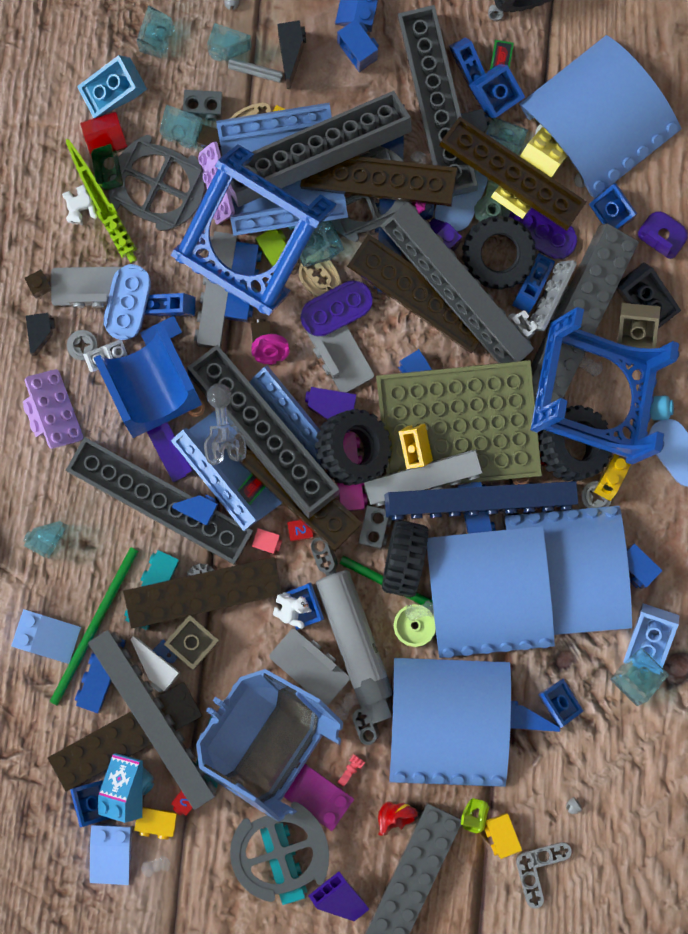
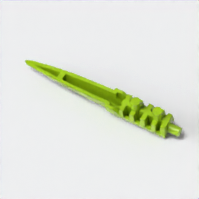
M66 139V144L76 169L98 210L96 213L107 229L121 257H127L131 264L135 263L137 258L134 252L137 248L119 218L116 209L112 203L108 202L81 155L70 140Z

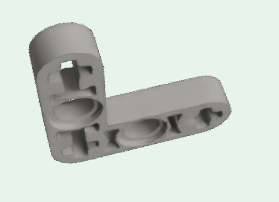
M559 842L524 851L517 855L516 865L524 896L531 908H539L544 902L536 868L567 860L572 853L567 843ZM560 846L568 849L565 852V856L562 857L561 854H556V859H553L550 848H553L554 852L559 851ZM541 851L549 853V859L545 862L540 861L538 858V854ZM522 856L530 858L527 865L529 869L533 867V871H526L522 874L521 870H525L524 864H520ZM527 875L535 877V883L531 886L526 885L524 882ZM538 886V890H534V892L540 899L537 900L538 904L535 905L533 902H530V899H532L531 891L527 893L526 890L534 889Z

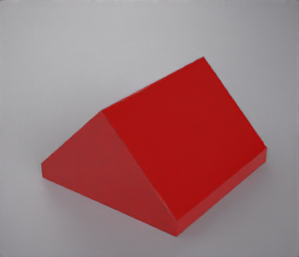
M116 112L80 123L90 156L94 149L111 144L116 151L127 148Z

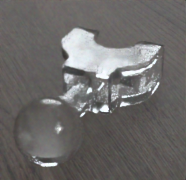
M215 384L207 392V400L215 408L217 426H210V434L204 443L206 461L211 465H217L224 460L225 448L229 458L233 461H242L246 457L244 437L238 433L236 424H228L226 406L231 402L232 393L224 384Z

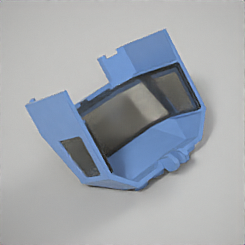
M263 669L240 677L223 701L217 697L213 699V702L220 706L217 712L212 708H207L206 712L213 717L205 731L201 733L196 746L199 768L221 786L279 822L285 818L286 814L290 813L292 815L297 812L281 802V799L322 736L338 745L341 744V738L338 736L339 730L343 729V721L319 698Z

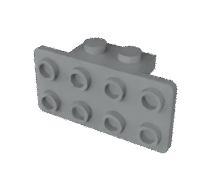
M574 260L561 261L555 265L552 279L547 282L545 286L546 291L537 302L538 308L529 319V322L534 321L537 325L536 331H544L549 321L553 320L569 288L567 286L568 281L577 265V262Z
M122 267L53 268L51 270L52 304L54 306H73L74 308H84L86 305H92L94 308L104 307L108 303L114 274Z
M347 325L326 336H314L307 332L315 347L313 351L316 357L322 359L324 363L322 367L326 375H331L340 392L347 393L373 379L374 374Z
M291 629L270 653L269 658L311 695L329 705L348 683L350 677L334 663L336 659L328 652L324 655L320 651L321 646L314 640L309 642L297 630Z

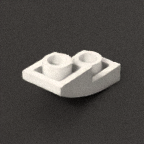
M117 340L83 354L90 372L98 370L93 359L98 355L107 359L128 356L122 340Z

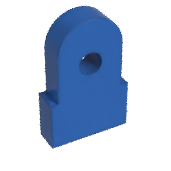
M163 639L153 651L166 662L174 663L177 660V655L164 645L166 641Z

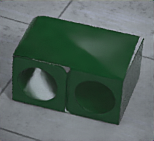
M111 144L94 149L91 152L96 182L105 191L123 186L116 150ZM109 157H113L115 167L108 170L104 167V161ZM116 174L114 180L107 182L110 175Z

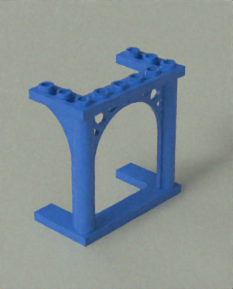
M237 144L217 161L215 167L218 169L181 243L173 250L171 256L177 262L192 268L195 273L202 274L208 278L211 283L218 284L226 292L241 298L244 303L251 304L260 313L270 316L289 295L291 290L284 286L313 231L334 211L337 204L320 194L309 206L244 167L252 160L254 153ZM233 178L300 218L276 264L268 271L260 274L247 275L230 269L218 258L211 244V222ZM206 249L209 255L204 258L199 254ZM267 277L269 280L265 282L263 278ZM253 280H257L260 283V292L253 288Z
M576 307L550 323L530 430L534 432L546 430L626 457V463L632 465L660 453L664 447V433L657 431L648 435L647 432L648 423L651 419L650 409L654 401L653 391L657 384V371L677 361L679 357V343L672 341L660 348L647 349L630 347L579 330L582 324L584 309ZM562 343L609 359L625 374L631 389V407L627 417L617 427L601 430L565 418L568 400L560 398L551 403ZM626 364H627L628 366H631V365H632L633 367H631V368L628 370V369L626 368ZM635 370L641 372L640 380L633 379L632 373ZM623 427L628 428L631 432L630 439L624 436Z

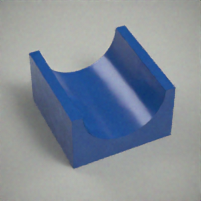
M164 325L156 327L157 332L152 341L133 354L116 359H107L101 355L93 358L132 438L202 405Z

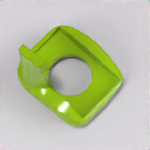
M470 799L461 818V825L465 830L473 833H481L484 830L489 810L488 803L483 800ZM476 809H480L478 818L472 816Z

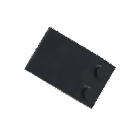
M300 20L277 24L287 89H291L303 52V43H306L305 27L300 25Z
M644 262L620 280L616 288L623 300L628 304L659 306L658 329L681 311L653 267Z

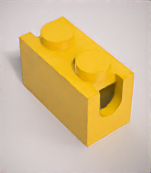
M420 424L414 428L412 425L407 426L399 431L407 469L424 467L433 461L425 424Z
M614 454L594 490V493L609 501L618 492L631 466L624 459L618 458L619 455ZM606 484L613 488L612 491L605 490L604 485Z
M142 807V818L136 820L134 831H138L140 836L150 837V834H156L159 839L169 840V837L174 836L178 814L172 811Z
M507 812L486 820L484 830L487 838L491 836L494 843L490 845L494 856L498 855L502 859L522 851Z

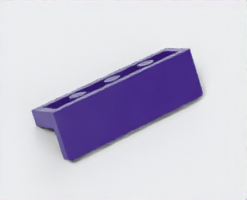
M168 422L147 431L172 482H176L194 473L188 461L171 442L175 435Z

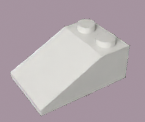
M133 636L131 638L132 644L148 679L152 681L150 685L158 692L162 690L164 692L168 691L181 672L166 662L161 656H158L140 639Z

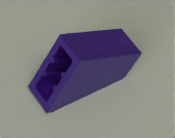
M434 218L429 222L431 229L443 239V243L448 249L454 251L459 247L462 236L449 223Z
M311 387L310 392L307 391L305 403H308V408L325 420L341 412L354 409L356 394Z
M340 871L308 895L317 909L351 921H356L369 910L364 900Z

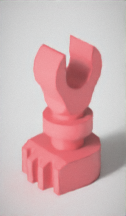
M355 754L350 757L349 761L352 763L346 766L347 770L337 782L342 787L346 785L353 773L356 774V769L358 767L362 769L366 763Z

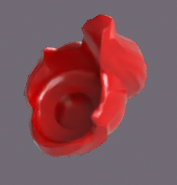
M391 801L384 803L378 813L380 828L378 835H388L392 828L399 827L402 830L405 825L413 823L418 816L416 808L405 803L394 804Z

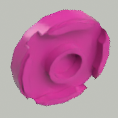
M277 334L262 335L255 339L251 346L252 356L255 357L257 362L272 365L276 364V361H283L288 357L290 351L288 341L283 336Z

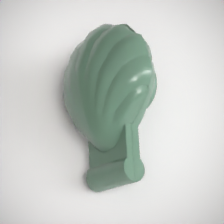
M492 180L487 181L486 195L477 201V204L474 206L475 217L479 221L493 216L508 217L510 214L509 209L491 198L494 191L499 187Z

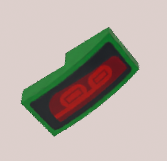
M495 40L490 70L498 64L508 65L510 68L514 43Z
M250 474L237 491L251 505L265 486Z

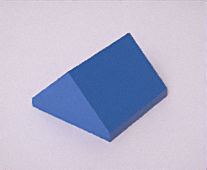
M616 183L589 203V206L602 224H609L618 230L634 220L637 212Z
M311 583L286 592L290 593L291 597L297 599L299 597L306 598L312 612L299 613L298 620L304 623V627L324 620Z
M564 679L559 680L538 694L553 720L560 728L584 712Z
M102 780L70 789L80 828L110 819L98 815V795L103 784Z

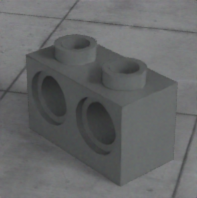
M184 90V117L190 120H198V117L206 118L209 121H216L217 118L222 119V92ZM196 102L199 105L196 109H190L188 107L189 104ZM210 103L217 104L215 110H209L207 106Z
M367 505L358 544L381 549L382 545L386 546L388 535L385 534L386 526L390 527L392 517L386 518L385 509ZM377 513L381 514L384 518V521L380 524H376L373 521V516ZM371 532H376L379 535V540L375 543L368 539V535Z

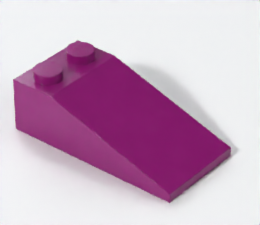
M291 753L268 785L271 788L293 755ZM304 764L283 796L291 803L298 802L314 815L320 824L330 831L334 830L354 800V797L307 764Z

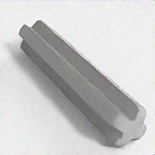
M230 58L228 68L275 82H281L283 78V72L233 58Z

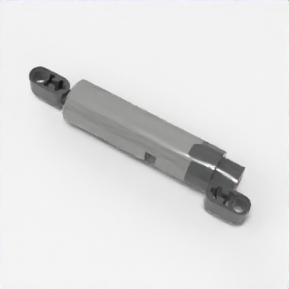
M318 537L311 542V550L318 569L325 573L326 577L317 580L315 584L360 705V709L356 710L352 717L361 742L371 745L380 736L376 723L393 717V707L389 697L393 696V689L375 645L374 637L350 571L336 572L338 561L334 551L325 542V549L319 551L317 543L323 540ZM322 554H329L325 557H320ZM326 560L331 561L329 568L324 566ZM362 713V715L366 714L367 718L360 719L359 716ZM370 723V726H367L364 729L362 728V726H364L365 724L367 725ZM367 730L373 732V740L366 738L365 733Z

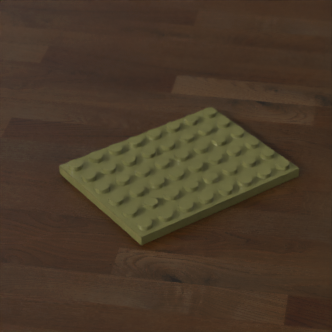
M531 360L376 376L380 417L385 424L384 429L389 431V441H392V446L390 447L392 456L388 458L390 463L386 468V474L407 469L399 431L407 426L412 425L414 428L420 424H425L433 461L477 449L483 472L479 474V478L468 480V477L460 479L461 483L542 476L538 432L530 430L535 407Z

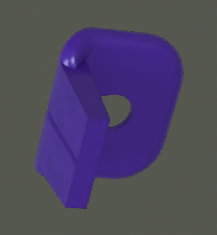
M658 211L648 216L638 231V237L666 258L673 259L686 243L688 233L681 223L668 214ZM667 229L669 237L665 240L658 235L659 230Z

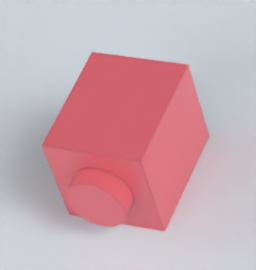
M257 528L252 548L275 554V551L280 550L282 540H279L280 535Z

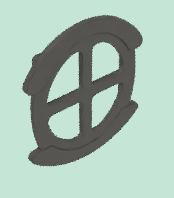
M145 135L131 143L118 157L123 186L109 190L110 203L113 204L116 210L122 205L134 215L157 223L156 229L159 231L173 229L186 222L198 209L205 187L203 171L194 155L189 156L187 159L172 149L151 144L152 137ZM149 155L165 157V161L156 178H151L132 168L133 163ZM172 162L178 163L188 176L190 187L186 193L163 183V179ZM112 174L109 181L114 180L116 174ZM127 176H133L151 185V190L142 206H137L129 197L125 187ZM159 190H163L183 201L179 208L171 212L152 213L149 210Z
M381 146L369 150V153L359 155L360 157L403 161L396 153ZM351 195L345 198L346 206L366 198L373 215L372 220L360 222L349 218H341L329 221L340 234L353 242H358V233L381 227L382 223L409 201L396 200L393 206L385 214L381 215L373 197Z
M292 802L291 808L297 812L292 815L290 813L286 814L285 818L279 822H290L303 828L308 834V838L304 841L282 847L274 826L278 821L268 815L253 822L248 818L243 819L234 833L230 849L233 871L241 885L259 899L273 902L275 894L295 890L314 879L318 885L324 883L329 866V848L326 835L314 815L298 802ZM266 827L269 831L274 850L252 859L247 858L246 848L249 840L260 828ZM311 847L313 849V858L309 867L298 878H292L285 855ZM276 858L279 861L284 882L281 884L264 882L253 875L251 867Z

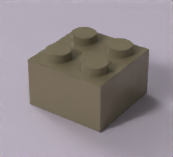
M622 303L618 343L636 348H656L660 307Z
M189 615L164 645L192 670H195L220 640Z

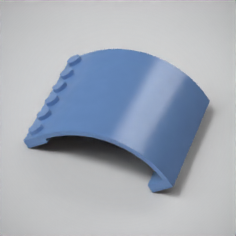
M607 35L519 104L526 118L529 120L535 118L560 145L578 170L588 192L593 198H596L682 129L671 106L653 79L626 49Z
M330 103L218 120L216 124L222 156L237 144L253 152L332 117ZM301 180L284 187V189L281 188L308 206L320 194L336 203L334 211L324 221L348 217L344 194L301 189ZM264 196L238 207L234 198L231 197L235 211L234 215H230L233 236L296 226L300 219Z
M269 366L263 367L249 383L319 465L322 464L320 459L317 460L316 454H318V449H315V443L319 440L316 436L321 430ZM216 409L190 429H183L171 442L242 530L245 531L277 508L282 502L266 487L251 505L237 491L251 473L224 449V445L236 432Z
M620 506L505 516L506 530L543 526L554 635L632 628L629 567Z
M543 526L428 538L427 552L439 658L555 646Z
M394 658L393 721L389 782L506 787L511 722L510 662Z

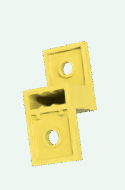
M544 127L529 141L520 155L521 158L553 178L561 164L568 157ZM500 186L491 196V198L522 219L532 208Z

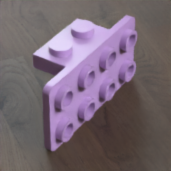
M217 142L209 144L199 152L198 156L199 164L203 170V181L206 183L207 189L218 169L215 165L221 158ZM227 189L213 217L217 225L222 224L230 218V215L235 213L231 199L233 196L229 189Z
M54 369L26 377L25 384L30 396L23 401V408L29 417L30 428L35 436L45 435L47 444L51 449L81 441L83 434L60 372Z

